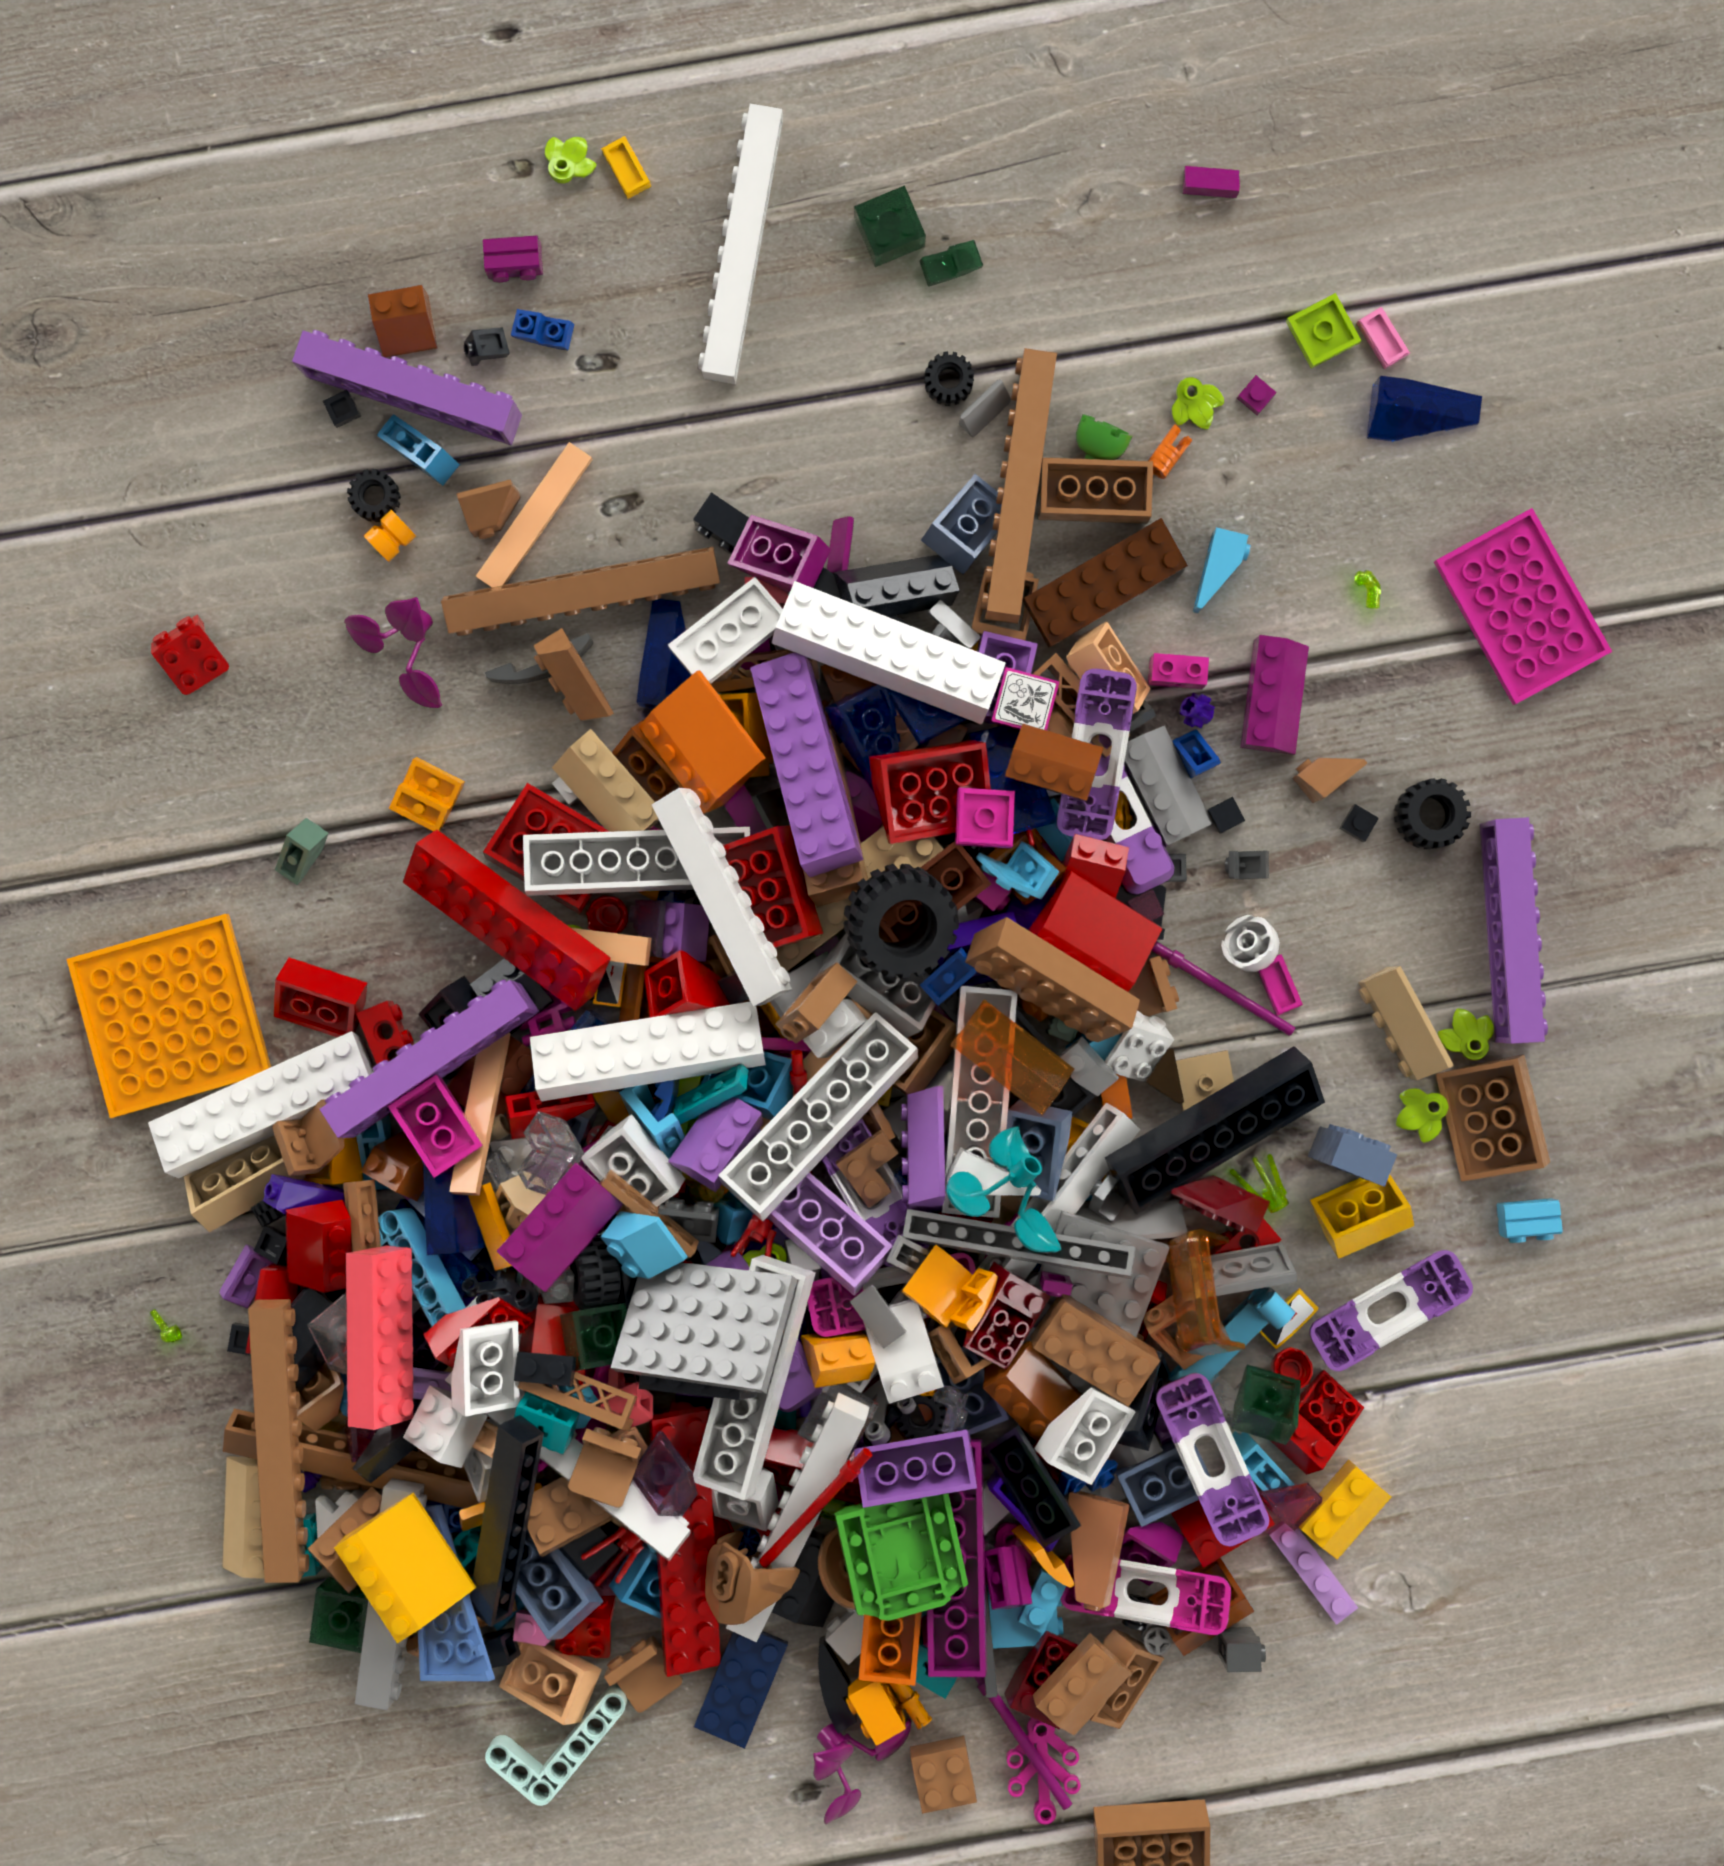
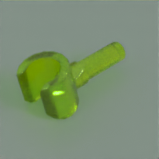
M156 1309L150 1312L161 1330L160 1336L164 1342L173 1343L182 1338V1332L176 1324L168 1328L167 1323H165Z

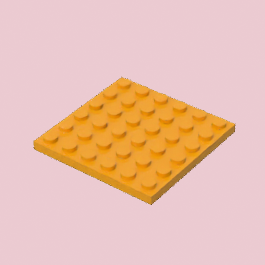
M222 914L66 959L110 1118L231 1085L271 1068L229 914Z

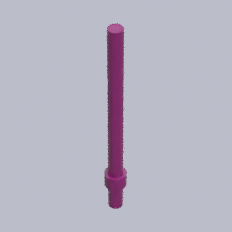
M1156 941V945H1154L1151 951L1166 959L1168 965L1175 969H1182L1286 1035H1292L1295 1030L1293 1025L1184 958L1185 955L1176 949L1172 951Z
M974 1677L978 1683L977 1688L985 1696L984 1677ZM1000 1695L988 1698L1062 1809H1068L1073 1803Z

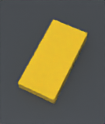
M625 136L601 148L627 199L652 187Z

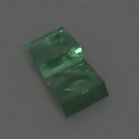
M975 240L949 246L947 251L924 256L919 261L928 287L961 277L983 267Z

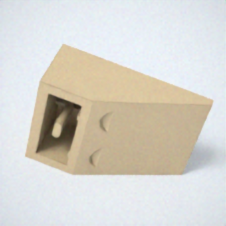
M529 1170L500 1183L495 1193L509 1235L516 1230L546 1196L541 1183L532 1176Z

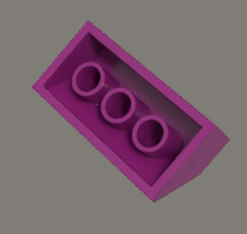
M1259 635L1254 639L1240 748L1290 755L1296 754L1309 646L1288 638Z
M575 1163L499 1247L497 1252L518 1272L541 1290L547 1292L624 1204L607 1191L585 1168Z

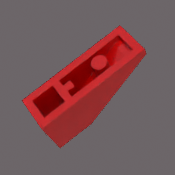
M536 1091L505 1096L511 1139L540 1135L595 1107L592 1093L541 1101Z

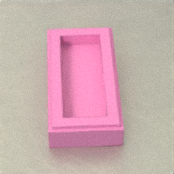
M1382 307L1358 320L1356 323L1384 369L1410 354Z

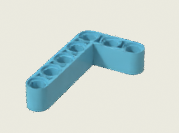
M402 1208L386 1211L380 1215L378 1222L381 1246L412 1248V1290L431 1326L435 1325L444 1315L466 1308L415 1211L411 1208Z
M1272 1288L1255 1289L1222 1321L1230 1340L1185 1370L1178 1364L1171 1372L1169 1381L1173 1382L1192 1373L1202 1374L1210 1381L1268 1323L1274 1328L1280 1329L1292 1319L1295 1311Z

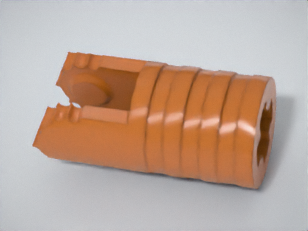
M1176 424L1170 429L1148 460L1153 461V474L1161 479L1167 477L1192 442V439L1186 436L1181 439L1176 447L1172 446L1181 431Z

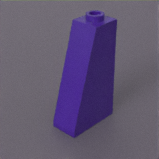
M275 1174L271 1175L270 1181L264 1189L263 1201L285 1215L286 1209L336 1200H343L345 1204L344 1188Z

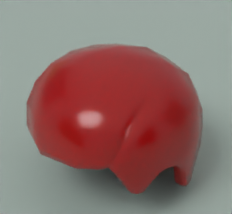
M615 896L599 897L592 902L589 910L586 912L589 924L588 930L620 934L628 923L627 908L624 902Z
M1289 1347L1275 1354L1271 1362L1270 1373L1273 1380L1280 1387L1295 1391L1304 1388L1309 1383L1313 1375L1312 1362L1304 1351Z

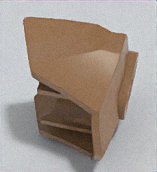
M737 1530L718 1538L717 1544L713 1545L709 1551L706 1566L705 1597L718 1623L727 1625L744 1624L780 1600L782 1595L792 1588L800 1570L796 1567L772 1569L771 1564L767 1568H753L748 1557L745 1556L748 1553V1549L744 1548L738 1551L743 1532Z

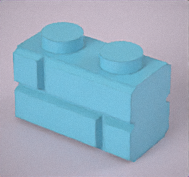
M1549 1198L1503 1202L1496 1205L1497 1217L1499 1219V1234L1501 1237L1509 1238L1510 1243L1526 1242V1237L1536 1236L1537 1240L1554 1239L1553 1234H1562L1563 1232L1559 1200Z

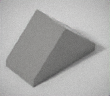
M898 1235L886 1262L914 1275L930 1251Z

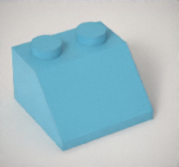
M620 1211L601 1235L602 1240L608 1246L607 1251L618 1259L622 1265L623 1272L632 1278L650 1279L683 1262L687 1258L684 1250L659 1217Z

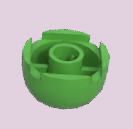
M1082 414L1076 430V442L1079 448L1086 453L1085 459L1117 460L1127 450L1133 436L1107 422H1096L1094 417Z

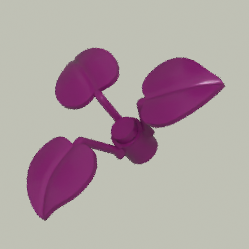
M417 597L392 601L385 607L387 620L393 627V629L385 633H380L378 623L364 615H351L344 620L346 629L355 643L370 653L380 652L384 648L382 639H386L398 631L407 640L416 642L406 666L407 673L399 676L400 686L404 693L419 705L428 708H440L442 706L440 692L434 680L423 671L412 670L421 643L425 640V633L433 625L431 616L426 611L421 610Z
M910 1718L905 1723V1730L875 1746L874 1749H869L859 1743L848 1733L845 1735L841 1732L837 1733L833 1723L827 1725L819 1732L817 1739L825 1748V1751L813 1753V1776L817 1781H820L837 1771L844 1786V1794L837 1797L825 1813V1825L846 1815L857 1805L861 1798V1791L859 1789L851 1791L840 1766L853 1753L854 1747L852 1745L870 1756H875L877 1761L884 1760L897 1752L906 1741L911 1729L912 1722Z

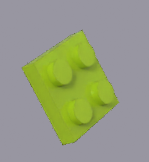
M1336 293L1288 317L1286 320L1311 369L1358 345L1362 341Z

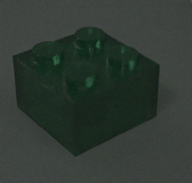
M905 185L854 206V219L875 267L925 247L926 234Z
M626 1303L573 1311L560 1315L566 1356L577 1357L575 1372L612 1364L627 1314Z
M328 1577L316 1588L309 1643L357 1653L362 1652L368 1599L359 1585L348 1594L333 1577Z

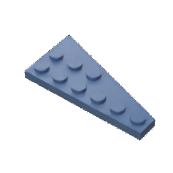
M426 1505V1512L458 1558L442 1505ZM469 1594L418 1630L420 1681L495 1680Z

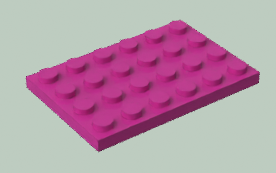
M1533 508L1434 561L1436 568L1512 705L1525 700L1612 652Z

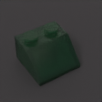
M1247 1364L1234 1404L1232 1429L1286 1445L1298 1427L1301 1380Z

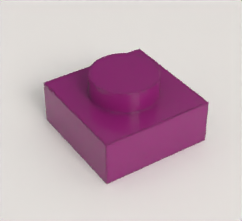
M1255 375L1238 395L1237 399L1258 416L1277 392Z
M1046 1271L1041 1272L1039 1282L1042 1291L1054 1297H1061L1062 1294L1071 1295L1073 1284L1070 1276Z

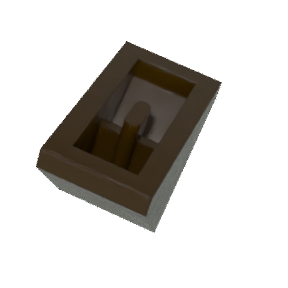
M1169 1047L1144 1082L1175 1103L1180 1104L1184 1103L1174 1049Z

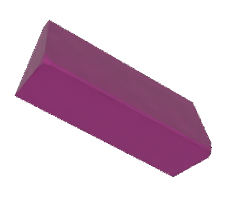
M1194 166L1184 167L1182 194L1237 198L1240 191L1239 170Z
M851 516L833 521L830 540L831 552L827 563V570L833 574L834 572L848 570L854 528V518Z

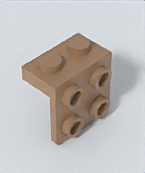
M1160 956L1146 960L1135 984L1128 992L1140 1000L1137 1011L1145 1016L1177 1009L1176 1002H1179L1175 986L1170 987L1167 976L1171 975L1166 960H1161Z
M326 1099L320 1100L302 1119L277 1121L272 1126L289 1176L319 1173L344 1149V1138L336 1136L320 1111V1108L326 1105Z
M595 1427L594 1430L586 1428L582 1439L583 1447L568 1483V1488L573 1493L615 1508H620L623 1506L642 1456V1449L637 1447L638 1442L630 1438L622 1437L621 1440L610 1437L611 1433L605 1429Z
M654 1635L647 1640L641 1639L630 1648L631 1651L623 1657L618 1655L607 1664L608 1668L604 1675L609 1686L617 1682L634 1709L639 1713L645 1711L678 1688L683 1681L680 1674L671 1677L666 1676L664 1672L663 1648Z

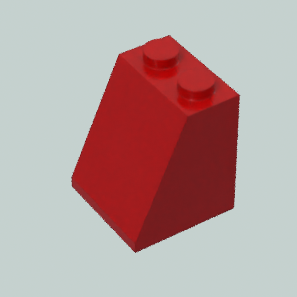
M1074 834L1062 860L1065 871L1063 877L1056 882L1055 892L1069 872L1073 871L1116 898L1126 871L1129 847Z
M679 950L644 971L650 1018L730 1005L717 982L721 977L685 951Z
M542 1292L541 1295H538L537 1307L532 1312L527 1313L528 1316L533 1318L534 1322L522 1332L519 1352L577 1357L575 1372L585 1375L592 1310H579L572 1296H569L568 1299L558 1298L555 1294ZM578 1380L579 1385H583L584 1382Z

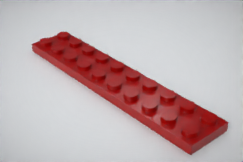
M705 1406L656 1414L649 1421L653 1493L667 1505L664 1510L672 1516L678 1513L689 1522L687 1528L691 1532L670 1561L657 1552L664 1672L667 1677L719 1666L721 1662L719 1623L714 1617L705 1597L707 1558L710 1549L715 1545L712 1489L691 1482L708 1421V1410Z

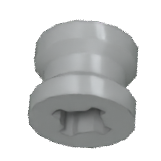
M1147 1623L1146 1630L1141 1633L1144 1646L1151 1654H1165L1171 1647V1636L1165 1626Z

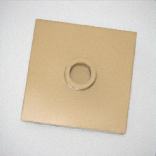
M1228 1050L1176 1060L1184 1103H1181L1182 1111L1234 1082Z

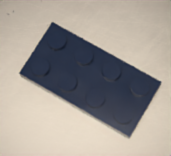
M762 1631L757 1642H754L732 1632L720 1665L716 1670L694 1723V1728L745 1749L788 1646V1641Z

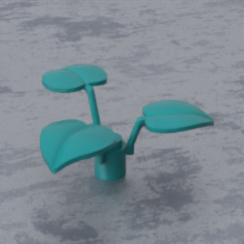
M1018 1126L1006 1129L992 1139L989 1144V1153L993 1162L999 1167L1007 1168L1009 1174L988 1189L983 1190L980 1181L974 1175L964 1171L957 1172L948 1180L946 1187L947 1196L954 1207L963 1214L979 1217L990 1209V1203L985 1196L1010 1181L1017 1188L1027 1187L1018 1210L1020 1218L1014 1223L1016 1235L1020 1242L1032 1251L1059 1252L1061 1246L1046 1218L1033 1208L1025 1211L1031 1191L1036 1186L1033 1180L1042 1172L1041 1163L1034 1156L1030 1155L1021 1138Z

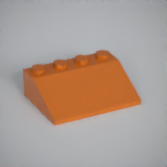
M700 670L692 674L655 707L639 726L640 730L681 785L697 794L701 802L700 808L703 814L727 804L766 759Z

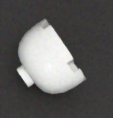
M1245 915L1237 918L1227 927V935L1225 941L1222 940L1221 946L1223 955L1233 966L1246 972H1256L1267 968L1274 962L1278 955L1280 942L1277 932L1267 920L1262 917Z

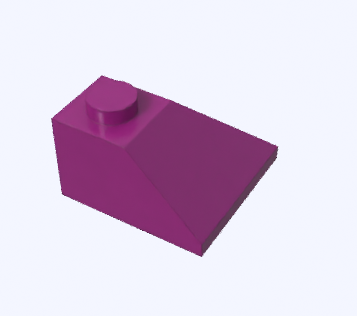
M1162 1522L1147 1524L1143 1527L1129 1528L1124 1533L1119 1559L1170 1568L1176 1563L1184 1536ZM1138 1579L1148 1586H1150L1154 1582Z

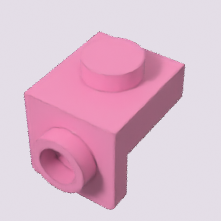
M519 1610L516 1612L513 1641L546 1646L551 1641L546 1638L529 1611Z

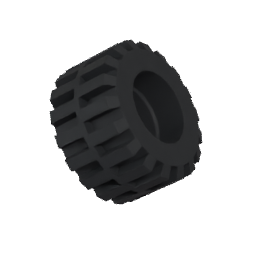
M1435 778L1427 779L1408 787L1405 790L1406 792L1398 798L1400 803L1395 805L1394 811L1398 812V816L1394 817L1395 823L1399 822L1400 827L1397 828L1399 834L1404 833L1405 837L1403 839L1406 842H1413L1412 846L1417 848L1424 847L1426 850L1437 849L1455 843L1456 839H1460L1464 835L1462 831L1468 829L1470 824L1466 822L1468 818H1471V811H1467V806H1470L1469 800L1464 801L1463 796L1466 795L1463 790L1458 791L1456 789L1457 784L1453 782L1447 783V780L1442 778L1435 780ZM1427 798L1438 801L1444 808L1445 821L1438 830L1429 829L1420 819V806Z
M596 1235L566 1269L571 1296L579 1310L612 1306L617 1304L621 1288L619 1262L616 1257L607 1251L608 1246L602 1240L601 1235Z

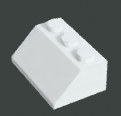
M632 1114L610 1129L581 1156L583 1162L599 1181L611 1169L656 1207L675 1195L685 1180L678 1169L668 1163V1157L659 1149Z

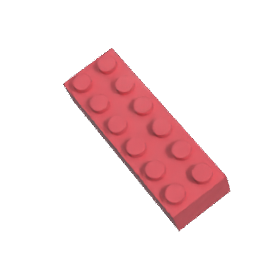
M381 1246L346 1253L348 1427L376 1430L413 1418L412 1248Z

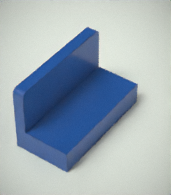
M962 948L920 984L922 989L938 1006L977 972L974 967L965 962L968 954Z

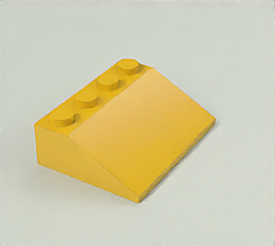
M414 1492L345 1535L334 1547L396 1643L420 1630L476 1588L472 1579Z

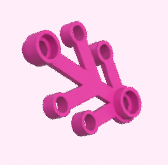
M1031 1717L1027 1723V1737L1033 1745L1036 1743L1037 1752L1052 1774L1063 1783L1065 1791L1069 1794L1078 1793L1081 1787L1079 1778L1074 1774H1070L1048 1754L1047 1742L1062 1754L1063 1762L1068 1766H1074L1078 1763L1079 1754L1077 1749L1073 1746H1068L1054 1733L1055 1727ZM1043 1725L1046 1727V1731L1038 1733L1036 1728ZM1019 1744L1015 1749L1009 1750L1006 1754L1007 1764L1013 1769L1020 1768L1023 1764L1025 1752ZM1069 1752L1075 1753V1757L1072 1760L1066 1759L1065 1756ZM1018 1755L1020 1759L1014 1763L1010 1761V1757ZM1031 1761L1016 1777H1012L1008 1781V1791L1013 1797H1019L1024 1793L1025 1784L1037 1772ZM1037 1772L1039 1800L1034 1804L1033 1811L1035 1819L1040 1824L1047 1825L1055 1820L1056 1808L1050 1800L1049 1788ZM1071 1780L1077 1782L1074 1788H1069L1067 1783ZM1014 1783H1019L1021 1788L1015 1791L1012 1790L1011 1786ZM1043 1810L1051 1812L1048 1817H1042L1040 1814Z

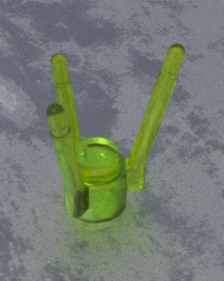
M1271 1154L1267 1155L1276 1183L1273 1185L1258 1158L1253 1157L1252 1161L1266 1186L1261 1191L1262 1198L1270 1201L1267 1209L1270 1213H1275L1289 1204L1285 1196L1287 1191L1282 1184L1273 1156ZM1230 1169V1173L1247 1191L1260 1196L1234 1169Z

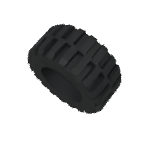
M894 864L886 865L883 872H880L879 869L870 872L872 877L867 881L862 878L858 882L860 888L857 892L852 891L848 897L852 902L851 905L845 906L844 915L848 920H845L843 924L844 931L848 934L847 940L871 970L876 973L881 972L884 977L894 978L896 974L900 979H909L912 973L918 977L925 974L924 969L928 967L933 970L939 965L937 961L941 956L944 959L950 952L947 949L949 944L954 945L957 938L953 930L959 928V920L954 916L957 915L958 910L956 904L952 901L953 897L936 878L920 867L914 869L910 864H901L900 869H898ZM904 900L920 901L923 907L922 920L917 930L911 936L899 942H885L879 938L881 919L891 906Z

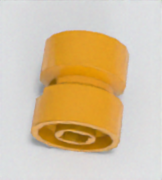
M392 509L380 519L381 526L374 525L363 535L388 562L400 552V545L407 546L416 537L412 530Z

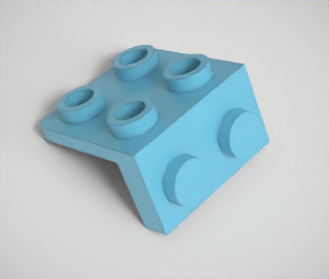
M1025 842L1020 843L1007 864L981 853L976 857L982 863L981 869L997 877L996 883L1006 890L1015 888L1014 890L1026 898L1032 895L1042 899L1060 872Z

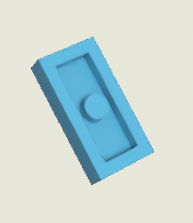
M1041 1568L1032 1587V1604L1023 1606L1017 1618L1018 1622L1044 1634L1066 1586L1055 1580L1045 1569Z

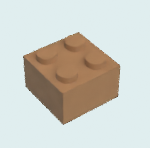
M964 1735L910 1746L911 1762L922 1814L977 1803Z

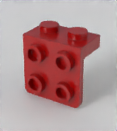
M198 614L192 618L190 616L183 618L176 624L175 629L168 633L163 631L152 640L151 654L184 695L191 694L229 669L228 661L206 634L204 622Z
M598 1592L604 1602L563 1639H555V1649L565 1655L609 1658L611 1654V1620L616 1603V1594Z

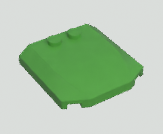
M949 1494L863 1508L862 1503L847 1506L834 1513L857 1615L864 1616L863 1614L878 1617L881 1620L891 1621L944 1606L951 1600L950 1597L956 1591L968 1585Z

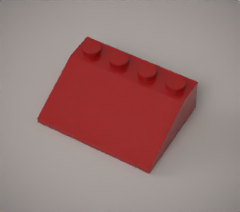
M969 740L869 757L872 785L889 844L956 833L957 789L991 790L985 742Z
M527 783L485 847L483 854L488 861L524 881L523 835L610 831ZM593 893L547 896L580 915Z
M790 825L776 826L723 845L726 851L725 858L729 866L736 870L739 877L738 883L742 891L748 894L752 903L750 907L754 915L762 921L764 925L763 933L767 941L771 942L775 949L824 934L815 904L808 896L804 871L800 865Z
M1070 871L1028 931L1129 992L1162 931V927L1078 874Z

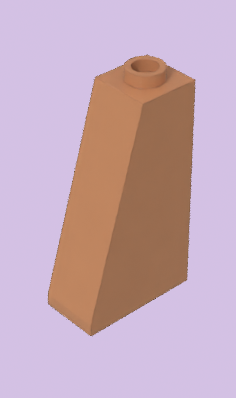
M1071 1491L1068 1496L1069 1505L1081 1522V1526L1071 1532L1076 1601L1084 1603L1083 1607L1086 1609L1100 1611L1101 1608L1104 1609L1109 1606L1111 1602L1130 1504L1084 1491L1076 1493Z

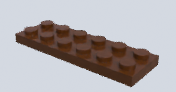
M1160 518L1024 597L1022 601L1049 648L1188 565L1163 519Z

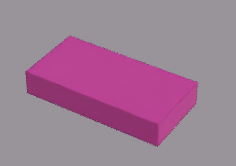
M1282 954L1277 955L1274 962L1267 968L1257 971L1275 1015L1278 1016L1303 1005Z

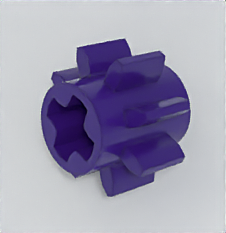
M1195 693L1185 698L1180 707V715L1185 717L1183 723L1199 728L1208 724L1214 716L1215 709L1214 706L1209 704L1211 698L1204 694L1199 696Z

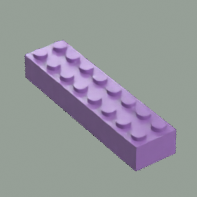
M313 330L312 333L302 331L292 360L306 378L342 390L347 389L351 393L511 446L522 417L517 404H515L512 396L501 391H496V394L487 392L486 388L480 384L470 382V385L460 383V379L453 375L444 374L442 377L433 374L434 371L426 366L418 365L415 368L407 365L408 362L399 357L392 356L391 359L382 357L381 353L368 347L365 350L355 348V344L350 341L339 339L337 342L329 339L327 334L317 330Z
M794 652L750 667L801 867L810 878L864 860L809 659Z
M1529 817L1495 819L1480 824L1495 1043L1545 1042L1544 1035H1547L1548 1025L1546 1019H1543L1542 1007L1546 1005V997L1544 991H1541L1544 969L1542 963H1539L1542 940L1540 935H1537L1540 912L1538 907H1535L1538 884L1536 879H1533L1536 856L1531 851L1534 828L1529 823Z
M505 979L497 982L491 987L492 992L484 998L480 995L472 999L467 1004L469 1008L460 1014L457 1011L447 1016L443 1020L444 1025L438 1029L433 1027L420 1035L421 1040L413 1046L407 1044L396 1052L398 1056L391 1061L384 1060L372 1068L374 1071L366 1078L360 1076L349 1084L350 1089L342 1094L337 1092L325 1100L326 1105L320 1108V1111L338 1138H355L389 1115L391 1111L388 1105L436 1074L443 1078L540 1012L522 984L512 980L506 981Z

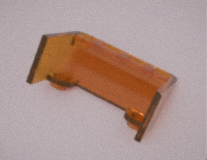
M1203 1229L1188 1231L1169 1240L1167 1243L1169 1251L1166 1261L1169 1263L1178 1327L1176 1341L1184 1352L1200 1356L1245 1349V1343L1222 1338L1209 1249L1210 1246L1229 1243V1237Z

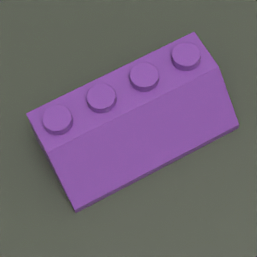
M936 1086L908 1094L906 1104H901V1121H906V1131L901 1132V1147L907 1148V1158H902V1175H907V1185H902V1203H907L908 1209L923 1212H942L945 1200L943 1086Z
M968 1430L863 1447L872 1452V1457L860 1469L861 1472L858 1475L863 1508L977 1489L974 1458ZM863 1448L854 1449L855 1457Z

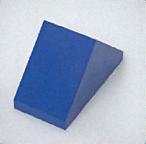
M1197 729L1172 740L1191 779L1221 763L1219 757Z

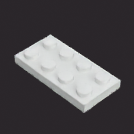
M754 577L668 644V647L691 675L700 670L711 684L774 635L776 624L783 609L757 578Z

